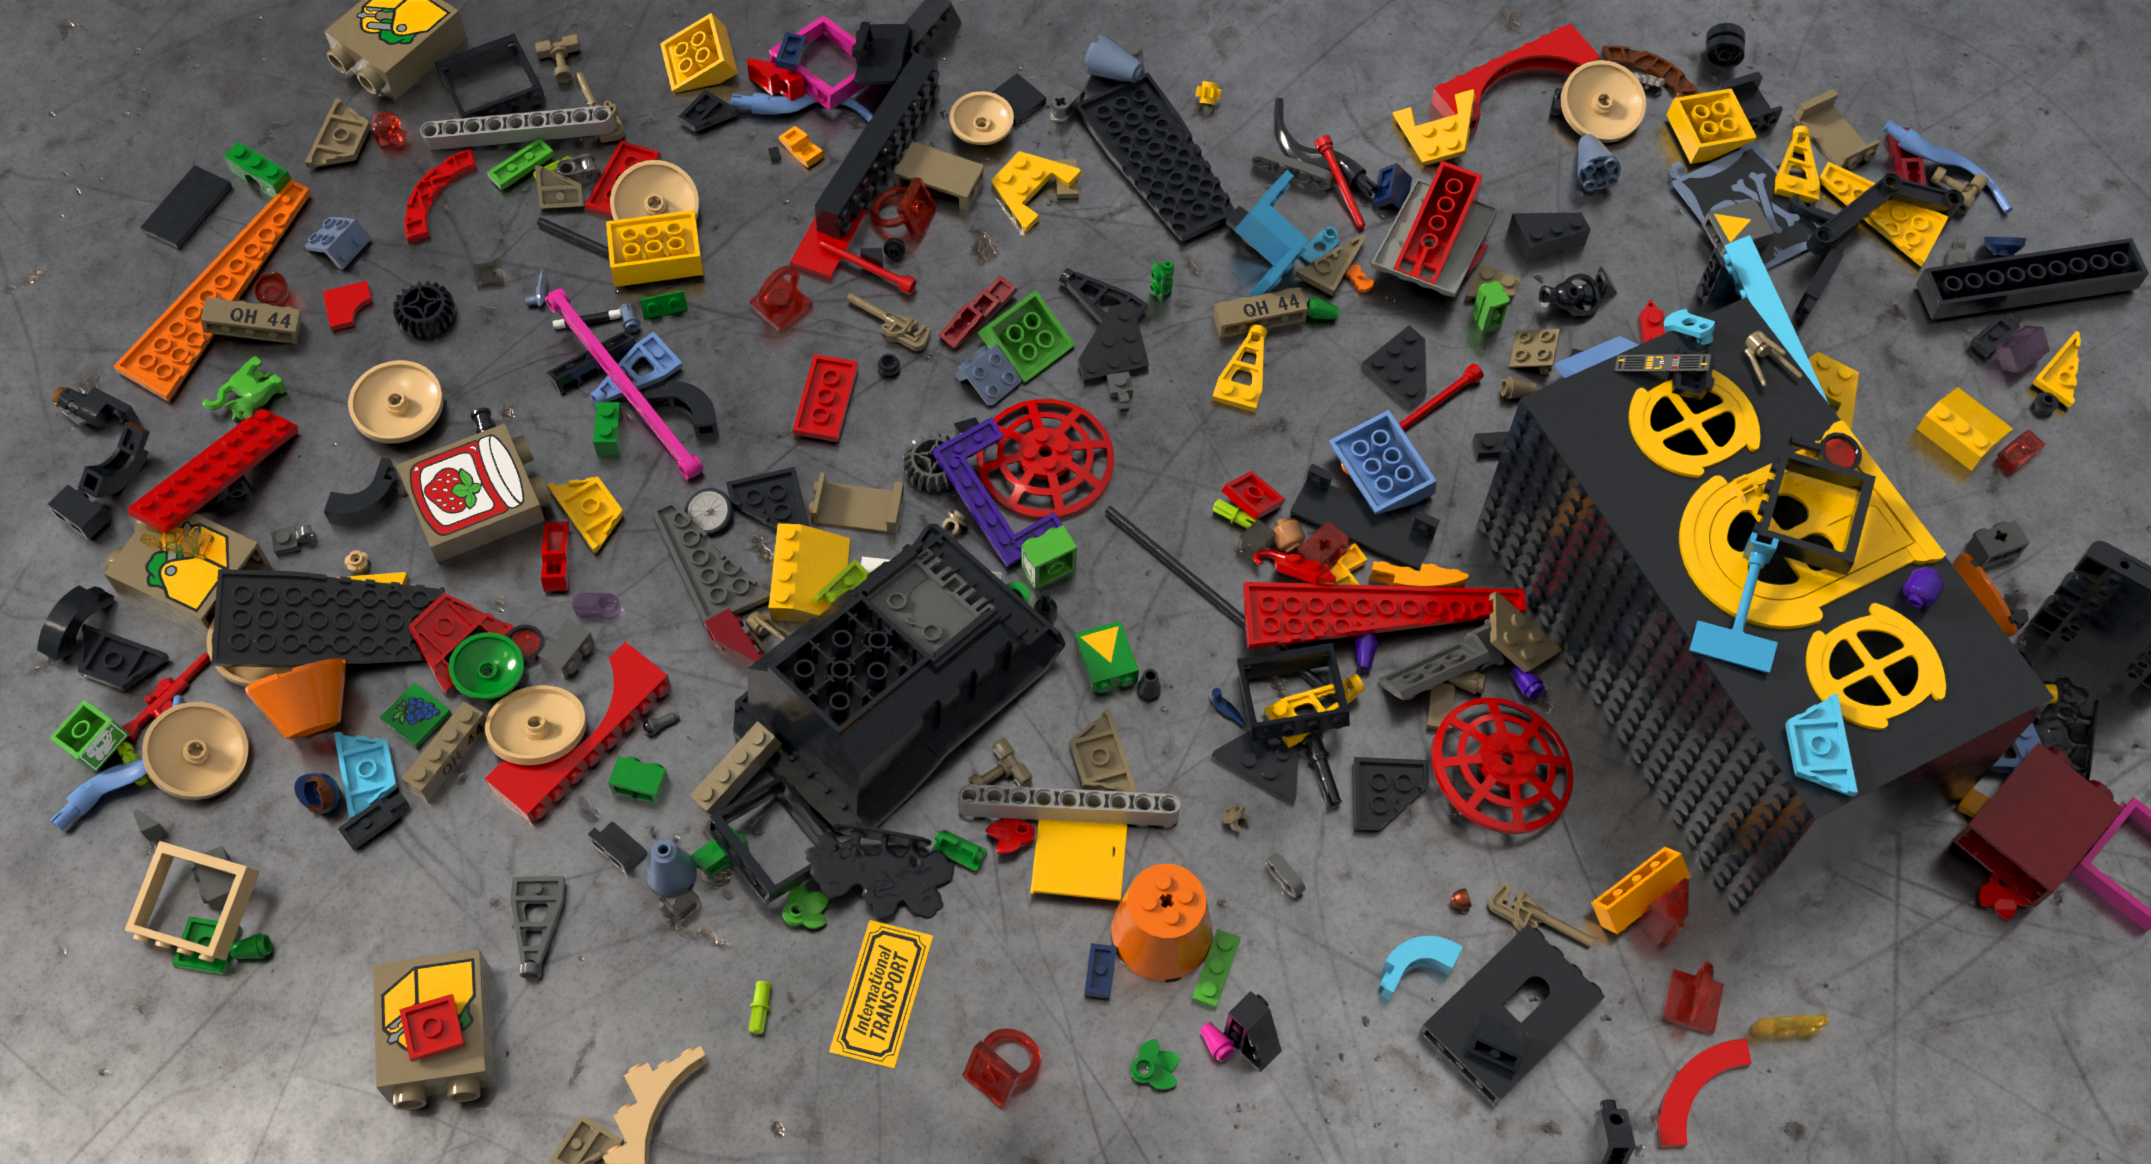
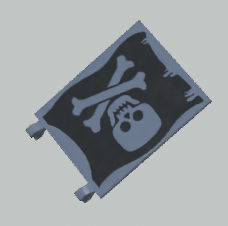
M1756 142L1751 145H1743L1736 149L1738 151L1689 174H1686L1684 166L1680 161L1673 163L1671 166L1674 169L1669 170V174L1676 180L1672 181L1671 184L1702 223L1710 211L1751 199L1756 200L1758 206L1762 208L1766 220L1772 225L1774 232L1767 246L1757 248L1766 270L1808 251L1807 241L1820 225L1793 211L1790 207L1792 198L1774 194L1775 177L1778 170ZM1797 201L1798 203L1806 206L1803 201Z

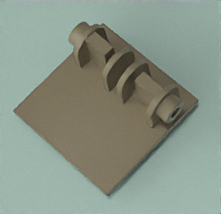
M1560 329L1517 330L1509 368L1538 367L1541 374H1549L1554 364Z

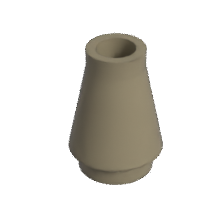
M1511 376L1504 378L1500 387L1501 395L1506 396L1507 399L1524 397L1536 391L1535 383Z
M1466 671L1459 674L1456 679L1450 680L1449 684H1454L1474 694H1477V692L1483 693L1486 674H1482L1481 671Z

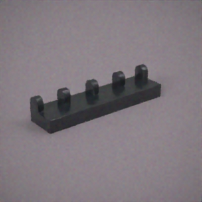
M624 330L601 344L611 357L615 358L617 363L622 360L620 354L631 349L636 344V340L627 330ZM587 350L548 371L547 375L555 384L558 392L562 394L565 392L562 387L563 385L574 379L577 384L582 383L581 375L594 368L597 373H600L602 369L597 360Z

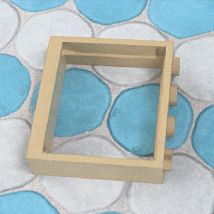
M159 841L125 930L135 933L133 938L148 943L150 938L156 940L155 945L170 949L172 945L178 946L176 952L192 956L195 951L200 953L199 959L213 962L214 958L226 961L260 871ZM174 857L236 875L209 947L146 928Z

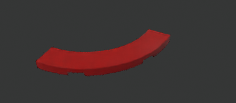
M471 149L458 152L446 158L444 163L436 168L433 167L418 182L407 202V211L404 217L408 243L430 238L428 219L431 207L437 196L452 181L477 169Z
M1747 1038L1730 1040L1709 1047L1692 1058L1677 1073L1667 1089L1659 1114V1148L1686 1147L1688 1145L1687 1120L1695 1096L1714 1076L1730 1069L1746 1067L1752 1064Z

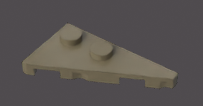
M1364 234L1356 236L1340 248L1338 246L1323 257L1313 260L1312 264L1307 267L1297 269L1295 277L1333 295L1367 236Z

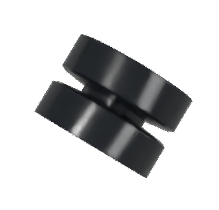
M1720 23L1711 27L1706 34V61L1713 67L1724 69L1739 65L1745 56V31L1743 28L1733 23Z

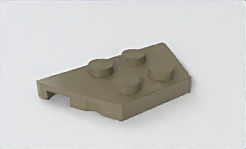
M335 98L305 161L307 168L356 160L371 128L370 122L363 116L357 115V112L351 107L347 108L343 105L340 99Z
M1497 591L1490 594L1489 601L1493 602V613L1490 614V643L1523 672L1535 668L1561 652L1562 648Z
M1110 708L1103 711V714L1097 720L1091 721L1083 732L1077 733L1069 740V746L1083 788L1099 791L1138 792Z

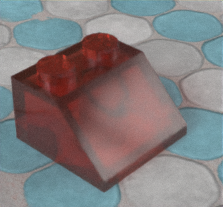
M1685 877L1651 903L1636 923L1657 947L1664 941L1666 944H1669L1679 935L1678 932L1685 927L1683 921L1688 916V879Z

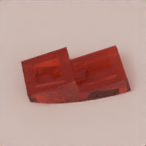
M2028 429L2002 449L1997 456L2015 471L2024 465L2030 457L2040 452L2046 444Z

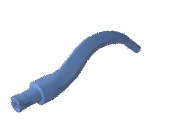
M754 92L753 96L733 93L731 98V105L735 108L751 109L752 114L760 115L792 113L817 103L807 93H805V96L792 101L784 95L773 96ZM851 97L841 103L856 110L868 122L873 117L872 113Z
M1891 119L1882 129L1883 132L1899 141L1897 146L1915 156L1939 164L1959 166L1974 176L1977 173L1985 175L1989 179L1986 186L1993 193L2004 213L2007 214L2013 210L1993 180L1980 167L1962 154L1948 148L1932 145L1912 128L1907 131Z
M180 695L174 696L172 707L183 704L184 697ZM141 757L130 763L108 768L84 782L65 798L68 803L50 819V822L63 831L80 813L85 815L91 810L104 794L131 784L145 776L147 772L144 767L143 758Z

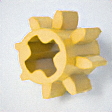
M1202 81V87L1197 86L1196 96L1200 97V103L1215 104L1216 99L1221 100L1222 89H1218V83Z

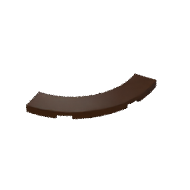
M1603 46L1602 48L1604 61L1615 62L1625 68H1631L1657 78L1665 79V86L1676 98L1700 94L1696 86L1690 83L1679 68L1658 55L1644 50L1643 52L1631 50L1630 47Z

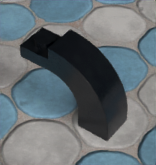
M667 381V389L657 388L644 391L645 399L654 410L681 409L690 414L693 418L696 437L719 435L714 405L705 392L698 387L681 381Z
M132 421L125 422L121 437L113 454L99 465L85 466L78 488L95 498L110 496L124 488L137 475L149 452L144 450L150 432Z
M381 457L375 477L366 489L354 494L330 492L324 509V514L329 523L337 525L361 524L376 518L392 504L398 491L394 484L397 470L394 468L391 459Z
M79 585L70 590L57 602L46 618L40 632L37 651L56 661L74 653L76 637L82 624L93 613L112 605L114 595L96 586L85 589Z

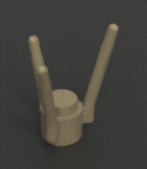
M1756 331L1747 338L1745 345L1748 348L1744 353L1750 358L1763 387L1767 383L1755 356L1765 357L1771 353L1798 378H1802L1803 375L1782 356L1786 354V351L1770 340L1763 332Z
M759 611L752 613L746 620V626L750 629V634L764 655L768 652L758 635L764 636L771 632L783 641L786 637L782 634L787 637L792 634L770 618L762 615Z

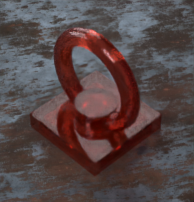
M913 177L909 187L891 188L879 195L871 206L870 216L873 223L881 228H895L904 224L913 240H921L937 207L922 179ZM904 195L896 210L899 217L885 220L879 216V210L887 200L895 196Z
M790 265L775 270L764 281L759 293L749 301L750 307L779 332L783 331L813 307V304L806 295L797 289L800 274L796 267ZM790 274V282L783 276Z
M1708 961L1703 962L1696 975L1675 969L1672 970L1662 1020L1709 1034L1715 1032L1724 984L1713 981L1714 967L1712 963Z
M998 1029L987 1035L983 1042L980 1040L974 1046L962 1076L1000 1108H1003L1009 1102L1016 1084L1029 1081L1039 1071L1041 1065L1040 1050L1033 1039L1027 1034L1015 1029ZM1002 1039H1012L1020 1042L1030 1053L1031 1062L1029 1067L1019 1073L991 1050L993 1044Z

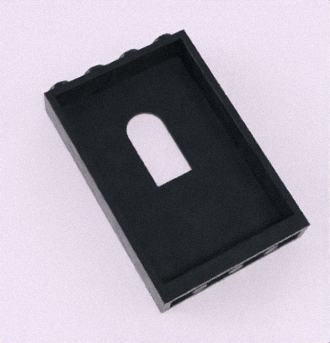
M1527 924L1423 1024L1420 1033L1497 1107L1602 1002L1605 996L1597 984L1588 981L1583 976L1581 969L1577 965L1571 964L1564 958L1562 951L1558 947L1552 946L1545 940L1543 933L1539 929ZM1529 978H1543L1549 985V996L1520 1023L1502 1004ZM1483 1013L1533 1034L1517 1073L1468 1052L1472 1037Z

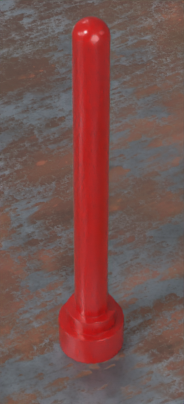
M1330 135L1321 136L1314 142L1317 151L1325 155L1357 227L1363 229L1365 227L1363 217L1332 152V139Z
M825 240L820 242V248L897 284L901 292L911 295L914 291L917 279L909 275L901 277Z
M1474 363L1468 366L1460 379L1398 423L1403 431L1468 383L1472 384L1480 381L1484 377L1481 368Z

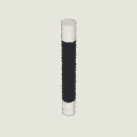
M620 309L579 316L585 324L622 318ZM564 319L553 321L554 330L569 327Z

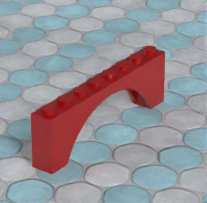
M1570 23L1564 27H1558L1547 35L1540 36L1537 40L1525 43L1516 50L1508 51L1497 59H1491L1480 67H1474L1469 72L1454 77L1451 81L1437 85L1434 88L1431 103L1444 118L1458 114L1455 94L1474 89L1476 97L1473 102V115L1470 120L1469 128L1471 132L1477 129L1481 116L1480 100L1483 94L1501 78L1529 69L1556 70L1571 75L1581 65L1600 60V56Z
M626 641L609 657L614 679L613 695L604 719L590 737L569 753L554 761L539 765H519L502 761L484 778L489 789L531 824L536 819L542 818L547 808L554 801L560 800L565 790L571 784L577 783L581 779L583 772L589 766H594L599 761L600 755L607 748H612L618 741V738L624 732L629 731L634 726L635 721L642 714H646L659 697L665 696L669 691L671 684L668 675Z

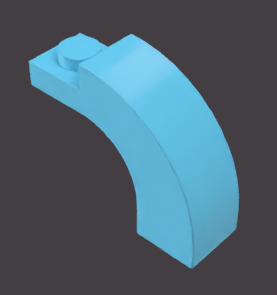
M1420 936L1403 942L1392 951L1382 970L1386 971V974L1380 986L1384 987L1381 996L1391 1000L1402 976L1414 967H1430L1449 976L1463 946L1437 936Z

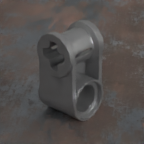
M1065 82L1051 100V106L1053 107L1050 112L1051 119L1056 123L1066 122L1074 113L1075 104L1084 100L1085 91Z
M590 153L561 160L556 166L557 173L582 184L595 182L601 177V172L595 165V157Z

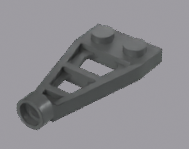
M564 876L513 877L510 902L521 961L520 977L538 979L541 977L542 962L564 903ZM527 904H547L548 910L541 922H528L525 915V906ZM527 930L543 931L538 946H526L525 933Z

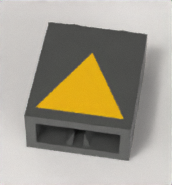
M1755 199L1710 211L1702 223L1715 248H1718L1722 259L1723 255L1726 254L1724 246L1726 244L1750 235L1757 249L1767 246L1774 234L1772 225L1766 220L1762 208L1758 206Z

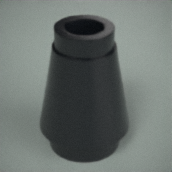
M1147 669L1137 684L1139 694L1147 699H1152L1161 692L1158 674L1154 669Z

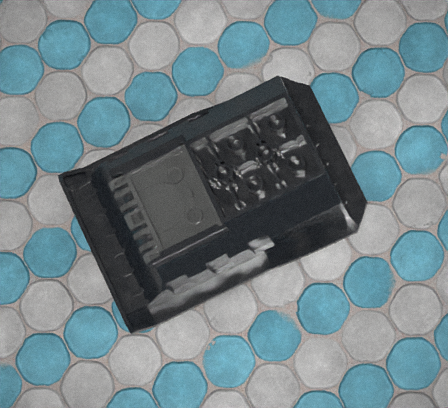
M929 524L922 530L913 545L906 544L902 547V551L889 562L884 561L867 575V579L853 590H847L834 600L830 608L817 618H811L747 668L748 690L735 700L733 736L740 741L757 721L771 732L782 745L764 765L777 778L783 775L791 785L793 784L799 796L809 803L811 810L834 832H837L833 827L836 823H851L877 828L919 788L940 765L944 757L1041 677L1063 650L1066 642L1060 631L938 524Z

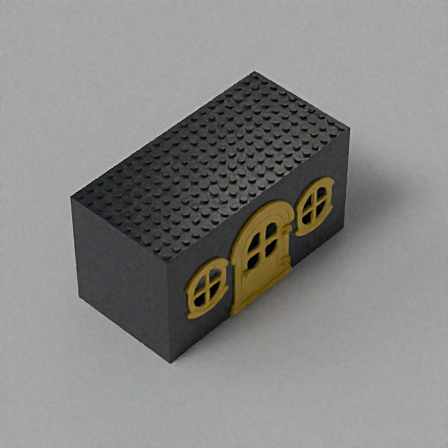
M1747 297L1702 317L1715 321V329L1712 332L1713 341L1709 344L1698 343L1697 337L1677 331H1670L1618 354H1675L1679 347L1704 353L1708 346L1714 347L1713 357L1716 358L1715 367L1712 371L1714 385L1711 392H1707L1701 401L1671 393L1673 371H1615L1617 355L1522 397L1478 520L1481 532L1486 533L1492 548L1502 557L1506 569L1510 570L1515 576L1518 587L1524 589L1530 605L1537 609L1543 624L1549 627L1553 633L1555 642L1562 646L1566 652L1569 663L1578 670L1581 681L1588 685L1594 700L1601 704L1605 710L1608 721L1615 725L1621 740L1625 744L1627 743L1631 749L1635 761L1641 764L1646 771V777L1649 782L1658 789L1661 800L1668 804L1673 812L1674 819L1679 825L1683 826L1687 832L1688 840L1697 847L1704 864L1709 866L1714 872L1717 883L1722 888L1724 887L1729 895L1731 904L1742 915L1961 802L2054 698L1947 559L1946 554L1845 422L1837 416ZM1688 323V324H1685V325H1686V326H1691V325H1694V323ZM1756 331L1763 332L1770 340L1786 351V354L1782 356L1803 375L1802 378H1798L1771 353L1765 357L1755 356L1767 383L1763 387L1750 358L1744 353L1748 348L1745 345L1747 338ZM1834 432L1851 436L1858 443L1862 451L1861 463L1855 471L1876 476L1855 561L1848 575L1777 554L1773 555L1770 563L1786 585H1773L1757 580L1743 631L1749 635L1778 642L1769 674L1689 652L1698 620L1728 629L1733 628L1748 574L1749 559L1742 557L1743 552L1735 551L1730 547L1727 541L1728 529L1731 522L1737 517L1751 536L1755 522H1760L1761 516L1757 515L1761 500L1766 501L1767 494H1763L1767 479H1772L1773 473L1769 472L1773 458L1778 459L1782 449L1817 459V455L1814 452L1789 446L1788 443L1791 436L1820 443L1828 434ZM1832 440L1825 444V455L1831 463L1845 468L1853 464V453L1844 443ZM1685 446L1692 456L1674 452V450ZM1785 470L1768 530L1842 552L1858 491ZM1929 567L1941 574L1944 588L1934 605L1917 608L1907 602L1908 598L1903 593V587L1913 570ZM1833 650L1851 673L1839 680L1834 679L1829 671V660ZM1857 682L1874 706L1864 705L1851 700L1844 694L1843 689ZM1832 694H1838L1858 790L1855 796H1848L1795 776L1785 724L1792 717L1802 714L1813 705H1818L1825 701Z

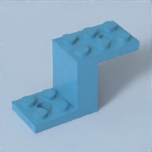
M1288 170L1267 190L1234 229L1236 233L1273 265L1250 292L1249 295L1251 297L1262 295L1263 293L1270 292L1272 288L1274 289L1282 280V276L1293 267L1296 259L1298 260L1306 251L1304 246L1309 241L1273 208L1280 196L1291 186L1288 182L1294 175Z

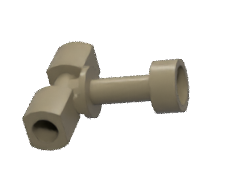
M577 34L564 36L562 41L550 43V40L536 42L535 47L539 59L552 57L556 60L557 67L554 69L555 79L560 83L569 82L572 79V71L566 65L565 58L568 56V53L581 50Z
M1939 166L1930 182L1937 186L1941 182L1952 189L1960 191L1964 195L1965 200L1957 212L1966 214L1974 203L1975 196H1979L1989 179L1985 175L1977 173L1971 183L1966 181L1965 184H1962L1945 175L1947 170Z
M1002 738L993 744L992 749L999 758L997 760L998 766L981 777L976 773L968 778L969 784L987 785L1003 774L1005 777L1011 775L1017 785L1023 787L1032 781L1033 776L1023 762L1018 763L1014 757V749L1006 738Z

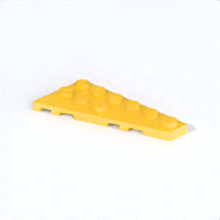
M1830 162L1827 163L1819 177L1820 184L1845 205H1849L1875 184ZM1889 200L1864 220L1922 267L1948 216L1934 210Z

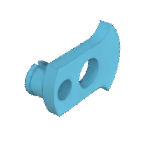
M1331 226L1322 230L1304 246L1306 251L1300 258L1310 265L1313 260L1321 258L1329 251L1335 249L1340 243L1337 237V230ZM1322 245L1325 247V251L1318 252L1314 249V246Z
M1687 309L1670 314L1664 321L1665 332L1677 331L1697 337V342H1701V344H1709L1713 341L1712 332L1715 329V321L1692 315L1687 312ZM1694 323V325L1686 326L1685 324Z

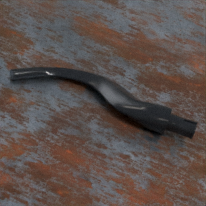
M1276 98L1275 129L1278 139L1287 154L1293 159L1331 171L1324 154L1318 152L1317 149L1299 144L1290 135L1283 119L1284 100L1283 98ZM1332 150L1348 184L1352 187H1360L1369 197L1377 192L1379 186L1366 176V170L1350 157Z

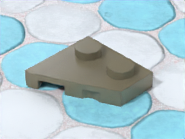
M540 165L535 166L539 209L584 206L582 183Z
M1479 264L1464 300L1472 301V298L1477 297L1478 288L1482 284L1499 281L1504 288L1503 291L1507 293L1510 300H1513L1521 278Z
M580 1114L550 1158V1162L553 1164H594L602 1159L610 1148L619 1144L623 1146L625 1142L622 1138Z

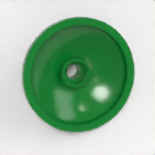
M491 632L475 634L463 640L455 648L449 661V674L454 686L465 696L476 700H492L506 695L517 686L524 671L523 655L517 644L504 635ZM486 672H492L490 676L484 675Z

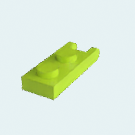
M854 559L813 599L817 602L823 597L831 605L834 600L847 590H853L867 579L869 572Z

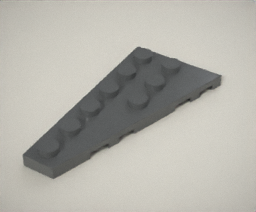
M673 500L651 509L653 517L703 623L728 608L736 615L770 601V593L761 588L752 576H749L702 528L700 529L692 521L691 517Z

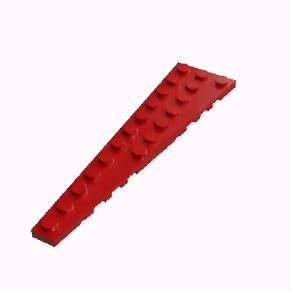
M1244 582L1243 599L1248 649L1490 619V614L1493 613V602L1489 601V596L1496 591L1524 615L1527 611L1524 589Z

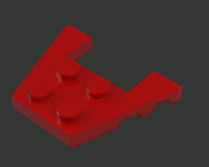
M443 593L408 627L444 693L454 686L449 674V664L444 659L478 627L485 633H498L504 636L513 628L511 624L504 623L494 618L495 616L491 614H485L473 608L472 605L446 593Z

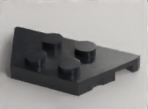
M86 624L82 626L83 644H80L81 659L79 660L78 672L83 677L125 691L169 659L165 652Z
M1248 731L1214 750L1212 753L1213 759L1288 802L1295 803L1299 751L1295 748H1288L1284 742L1277 738L1252 742L1251 732Z

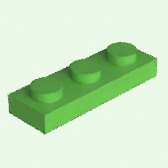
M539 138L488 171V176L501 190H504L534 170L536 165H542L554 157V152Z
M1220 929L1216 930L1191 1001L1216 1010L1241 937Z

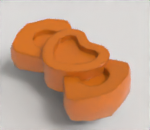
M1351 265L1347 269L1345 276L1350 279V282L1354 284L1360 293L1369 292L1373 288L1374 280L1366 278V274L1361 272L1360 265Z

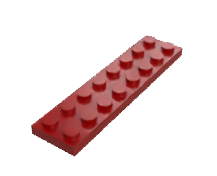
M258 409L253 413L252 417L246 418L127 508L128 514L165 534L169 533L297 434L298 425L268 410Z

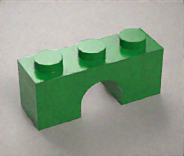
M239 141L224 155L232 173L247 182L253 177L260 184L263 192L273 198L291 180L287 170Z

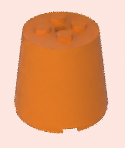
M1158 864L1143 870L1133 880L1117 907L1112 920L1111 935L1113 944L1116 946V953L1128 969L1149 980L1166 981L1178 977L1183 978L1191 974L1206 959L1213 939V926L1206 894L1199 879L1184 867L1174 864Z

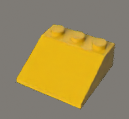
M712 13L660 43L671 89L674 93L720 84L738 73L726 26Z
M1732 88L1674 98L1666 114L1691 164L1710 161L1755 141L1757 138Z
M1957 387L1941 399L1924 416L1917 430L1969 470L1973 471L2013 428Z

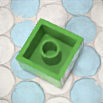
M1064 525L1058 528H1051L1045 534L1037 538H1030L1021 545V568L1034 589L1076 570L1077 546Z
M83 700L49 739L96 773L130 734L107 715Z

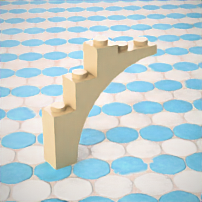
M701 1046L686 1049L679 1058L673 1061L666 1060L662 1062L654 1071H652L649 1063L644 1065L637 1064L629 1069V1073L624 1075L638 1103L634 1105L627 1104L621 1107L617 1114L613 1115L627 1144L623 1146L619 1144L610 1148L607 1154L603 1156L606 1164H648L649 1144L654 1124L663 1105L673 1091L691 1073L708 1063Z

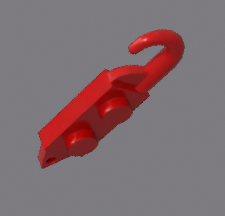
M1649 300L1645 309L1641 310L1639 315L1643 343L1667 333L1664 330V311L1659 310L1652 300Z
M1264 549L1256 552L1253 556V560L1259 565L1263 564L1260 558L1274 559V566L1277 571L1313 584H1318L1319 582L1336 583V577L1330 571L1329 566L1320 564L1318 561L1308 560L1298 554L1288 555L1273 549Z

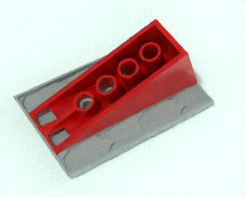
M1441 160L1432 183L1417 179L1376 253L1371 267L1384 273L1396 275L1402 280L1412 281L1421 287L1431 288L1443 295L1455 297L1498 211L1497 207L1478 201L1483 175Z

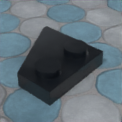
M704 90L678 116V120L681 124L697 132L737 116L738 111L734 106Z

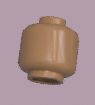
M1285 517L1275 523L1276 527L1272 530L1271 535L1279 551H1286L1287 554H1290L1304 546L1303 542L1306 536L1299 521L1289 520L1288 517Z

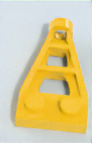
M1797 126L1793 129L1792 140L1775 177L1774 194L1792 199L1796 194H1799V201L1810 204L1815 202L1816 204L1819 201L1820 181L1810 145V129L1806 126ZM1793 153L1803 154L1805 161L1792 158ZM1791 167L1805 171L1807 180L1789 175Z
M1257 324L1250 326L1248 336L1219 376L1212 401L1256 412L1262 394L1264 340L1267 334L1265 327ZM1245 352L1257 355L1255 365L1241 362ZM1242 370L1251 373L1252 384L1248 386L1232 381L1236 371Z
M1357 674L1342 681L1347 704L1354 700L1356 695L1365 691L1363 682ZM1333 685L1285 697L1264 708V714L1268 720L1297 716L1294 712L1295 708L1306 704H1312L1318 712L1338 709L1337 702L1324 709L1318 700L1326 695H1335ZM1312 733L1281 738L1287 747L1290 748L1303 741L1305 736Z

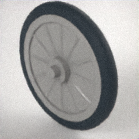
M715 488L702 489L693 494L687 501L684 509L692 521L708 535H713L723 530L729 523L733 510L729 497L721 490Z

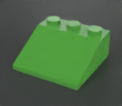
M1037 290L977 332L987 347L995 344L998 345L1021 377L1023 383L1075 346Z

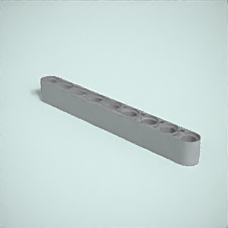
M593 106L430 121L421 126L420 133L428 148L440 150L536 141L539 138L549 140L604 135L615 130L616 122L609 107Z
M973 784L962 786L958 792V809L961 814L969 817L1171 826L1178 821L1181 805L1180 800L1175 795L1161 793ZM967 799H972V800H974V801H972V802H967V801H965V800H967ZM996 800V801H998V802H997V803H991L990 801ZM1020 801L1023 802V804H1016L1015 802ZM1065 804H1072L1073 806L1068 807ZM1090 805H1096V806H1098V807H1097V808H1093V807H1090Z

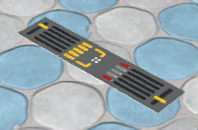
M1711 354L1617 355L1615 371H1708Z

